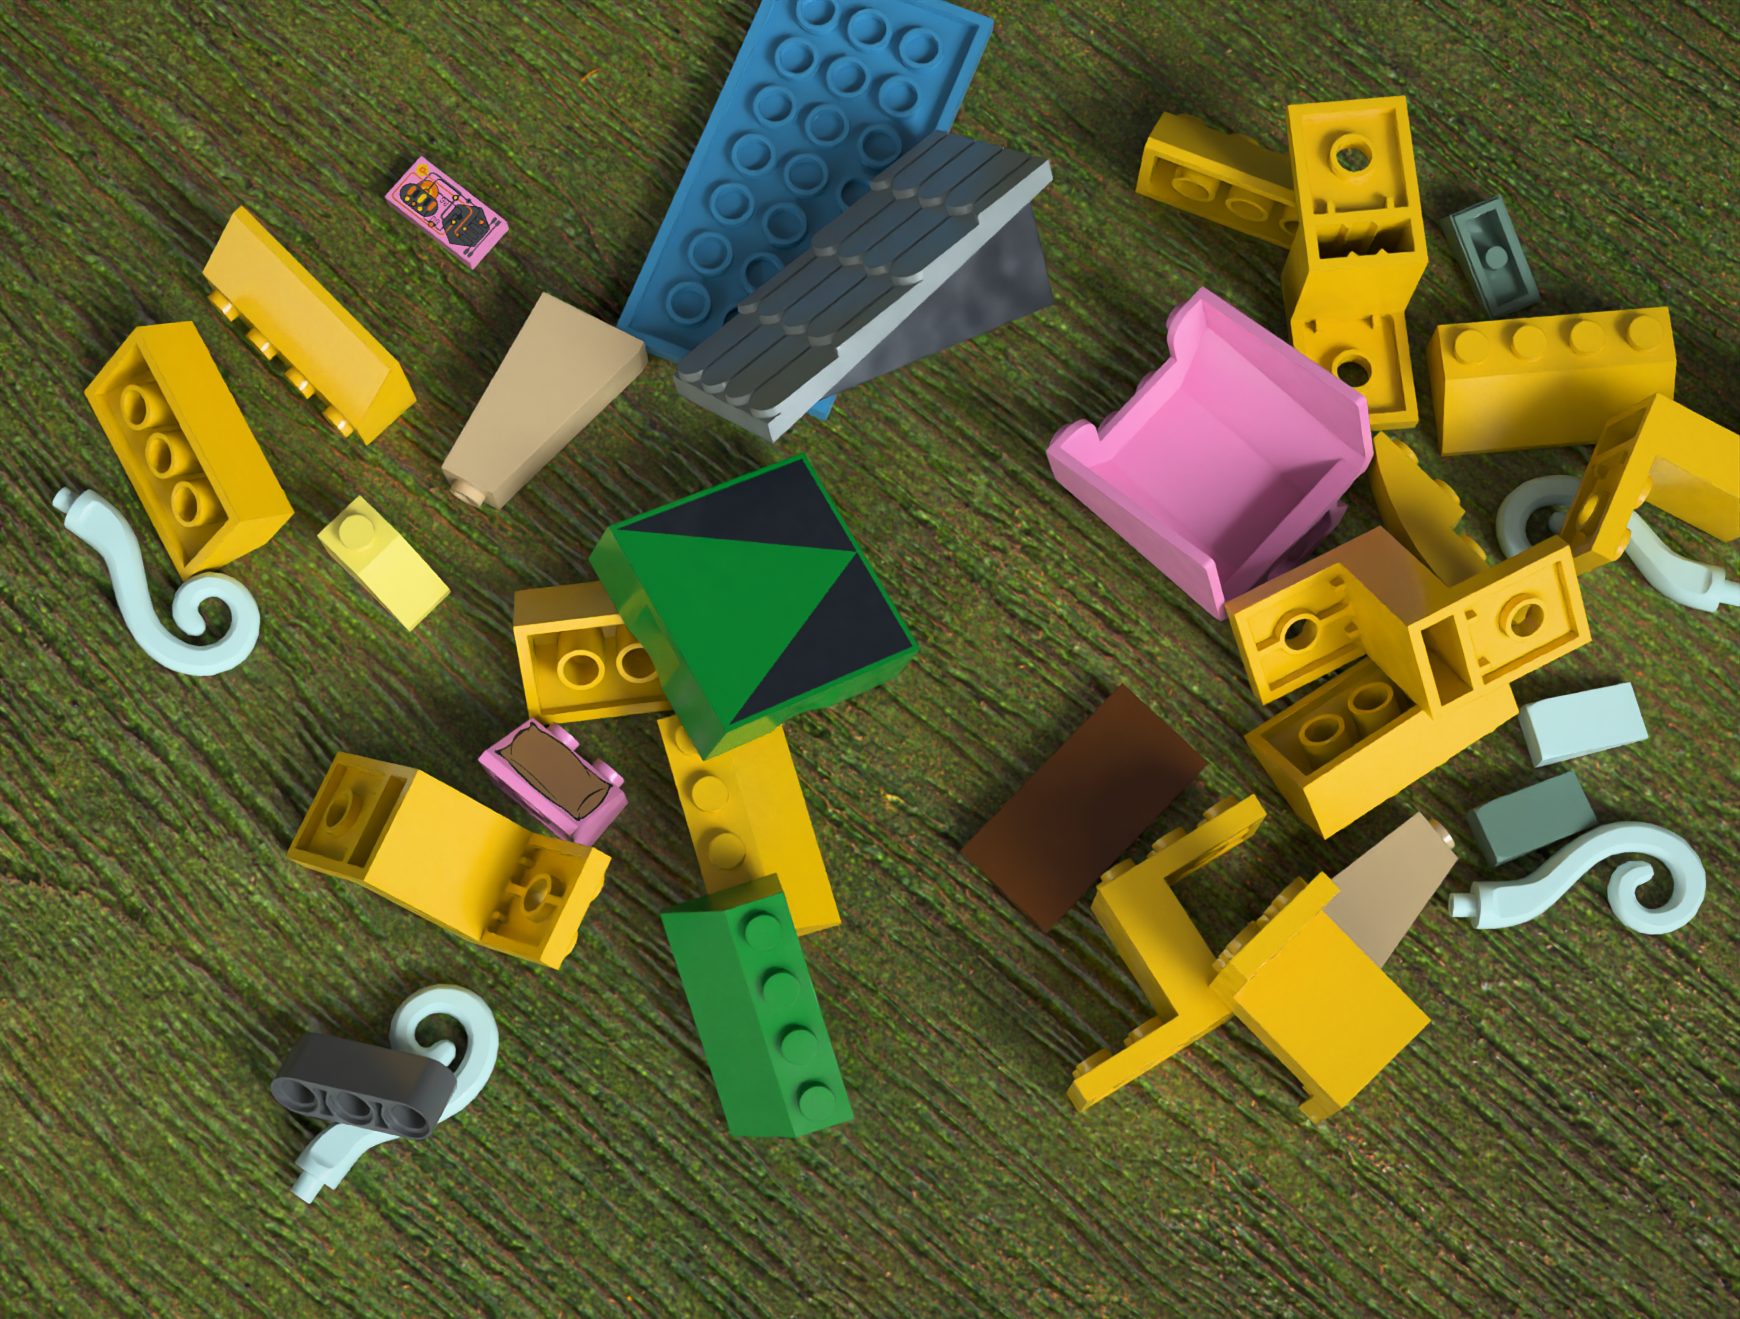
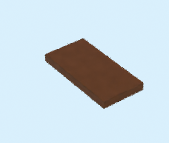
M1122 683L960 850V855L1047 935L1095 885L1100 876L1117 862L1207 768L1209 762Z

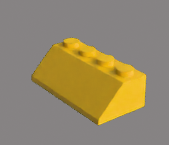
M1165 111L1163 112L1144 147L1135 192L1290 250L1299 225L1290 153L1281 155L1260 147V144L1255 139L1244 134L1233 133L1227 135L1207 127L1204 121L1193 115L1178 114L1176 116Z
M242 205L234 211L202 272L213 289V292L207 298L229 322L239 317L251 329L245 336L265 359L269 361L277 355L289 367L283 375L305 399L315 394L328 407L322 414L339 434L347 438L353 432L367 446L417 401L399 362Z
M1668 306L1437 325L1425 348L1440 457L1597 444L1607 419L1657 392L1671 400L1674 399L1677 359Z
M192 321L137 326L85 389L84 393L184 583L193 576L213 572L266 544L295 512Z
M601 581L514 591L513 630L529 719L534 718L541 725H550L552 722L559 724L674 710L662 690L660 679L650 656L626 627Z
M1367 656L1244 735V738L1293 811L1326 840L1339 830L1348 827L1353 821L1388 798L1397 795L1402 789L1423 775L1444 764L1449 758L1478 739L1493 732L1498 726L1520 712L1508 683L1433 721Z
M676 714L657 720L707 893L711 894L777 873L798 937L840 925L841 919L782 724L771 733L703 762Z

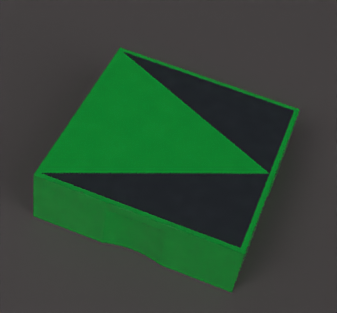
M804 452L610 525L588 558L626 627L650 656L660 679L662 690L703 762L773 732L786 720L800 713L833 706L895 679L920 650Z

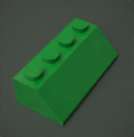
M777 873L659 910L731 1135L797 1138L854 1119Z

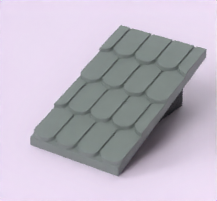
M936 129L869 182L871 191L818 231L811 240L812 247L737 305L738 315L679 361L677 365L678 371L672 375L677 394L774 443L820 400L1055 304L1031 200L1053 180L1049 159L1038 156L1033 157L1031 154L1009 148L1004 149V147L979 140L976 142L975 139L953 133L949 134V132Z

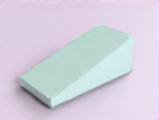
M1631 682L1523 705L1519 710L1520 713L1517 714L1534 768L1648 738Z

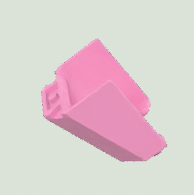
M1202 286L1189 301L1184 300L1180 302L1167 319V343L1171 357L1158 370L1150 371L1143 377L1137 386L1135 395L1119 411L1116 410L1108 414L1100 424L1098 431L1086 419L1078 420L1073 424L1067 423L1054 434L1046 454L1054 478L1207 612L1219 621L1228 618L1224 603L1300 566L1340 523L1348 507L1346 503L1340 500V497L1347 491L1354 480L1366 471L1374 452L1367 400L1361 393Z

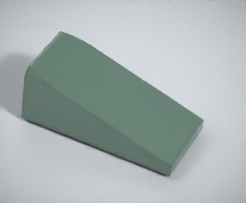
M1501 194L1439 219L1446 240L1487 321L1496 320L1542 300Z
M1574 770L1477 806L1465 815L1489 870L1599 824Z

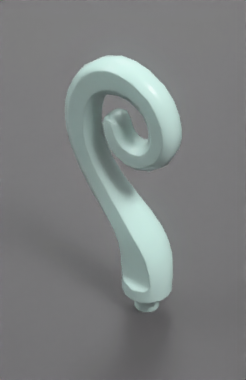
M1569 475L1543 476L1522 483L1505 497L1497 511L1496 537L1502 553L1507 559L1532 547L1526 536V524L1530 515L1535 510L1545 506L1558 505L1570 507L1582 478ZM1633 510L1626 527L1631 530V537L1624 551L1654 588L1679 604L1711 613L1716 611L1719 602L1740 607V583L1725 580V567L1688 559L1673 552ZM1555 512L1549 518L1548 527L1555 535H1558L1567 515L1565 512Z
M63 487L56 494L53 506L66 514L65 528L91 545L104 558L124 621L137 644L151 658L164 667L176 672L195 676H211L233 669L248 657L259 635L260 614L251 592L241 582L222 573L206 572L191 577L179 587L172 604V618L178 628L186 634L199 636L206 630V623L198 611L200 603L206 598L218 597L228 605L232 616L230 629L218 642L207 646L188 644L171 634L157 617L150 598L137 537L121 512L107 499L91 489L78 495L68 487Z
M1621 821L1601 825L1580 835L1563 846L1536 871L1524 878L1509 881L1473 882L1470 893H1450L1448 909L1450 917H1470L1474 929H1496L1521 924L1545 912L1597 862L1614 854L1637 852L1659 859L1669 869L1674 881V891L1671 899L1665 905L1656 909L1643 907L1637 901L1634 893L1638 885L1652 878L1654 875L1653 867L1644 861H1628L1618 866L1611 875L1607 887L1608 902L1613 913L1624 926L1639 933L1649 935L1664 934L1683 927L1695 916L1704 899L1706 876L1699 856L1686 840L1676 833L1651 823Z
M435 984L411 994L396 1010L389 1032V1041L393 1050L429 1057L448 1067L455 1058L456 1048L454 1043L449 1040H440L429 1048L421 1047L414 1035L416 1026L423 1018L433 1013L449 1014L458 1019L464 1026L468 1036V1045L461 1064L454 1072L457 1079V1088L438 1123L462 1110L478 1095L493 1071L499 1047V1031L490 1007L474 991L455 984ZM338 1122L331 1123L305 1147L295 1161V1164L304 1169V1171L290 1191L310 1204L324 1184L335 1190L353 1164L365 1151L382 1142L399 1138V1136Z

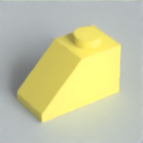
M360 495L317 535L330 556L409 632L451 593L447 585L401 534Z

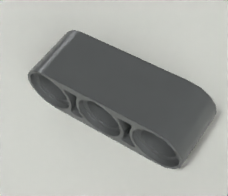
M312 1032L301 1034L271 1082V1092L274 1098L291 1111L414 1140L426 1139L432 1134L457 1088V1079L454 1073L447 1066L432 1058Z

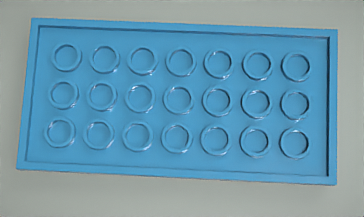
M762 0L616 328L643 341L647 353L678 364L685 355L738 315L737 305L812 247L811 240L818 231L871 191L869 182L936 129L950 132L992 34L994 19L943 0ZM837 394L818 401L806 414L826 421Z

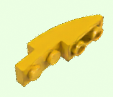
M1380 431L1372 439L1374 455L1367 467V474L1378 511L1388 533L1449 588L1491 568L1485 562L1486 555L1473 539L1466 535L1459 537L1453 531L1466 512L1459 505L1460 499L1456 492L1440 479L1432 480L1417 465L1418 459L1415 453L1399 439L1391 440ZM1530 604L1521 607L1515 613L1511 626L1519 624L1525 619L1527 610L1531 606Z

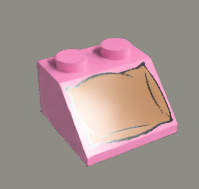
M531 718L485 750L478 759L493 784L562 840L592 846L628 804L624 792L619 788L624 783V779L599 758L590 765L574 752L580 745L578 741L555 722H552L546 729L534 718Z

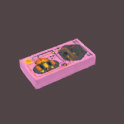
M422 156L384 196L389 206L472 270L509 230L507 221Z

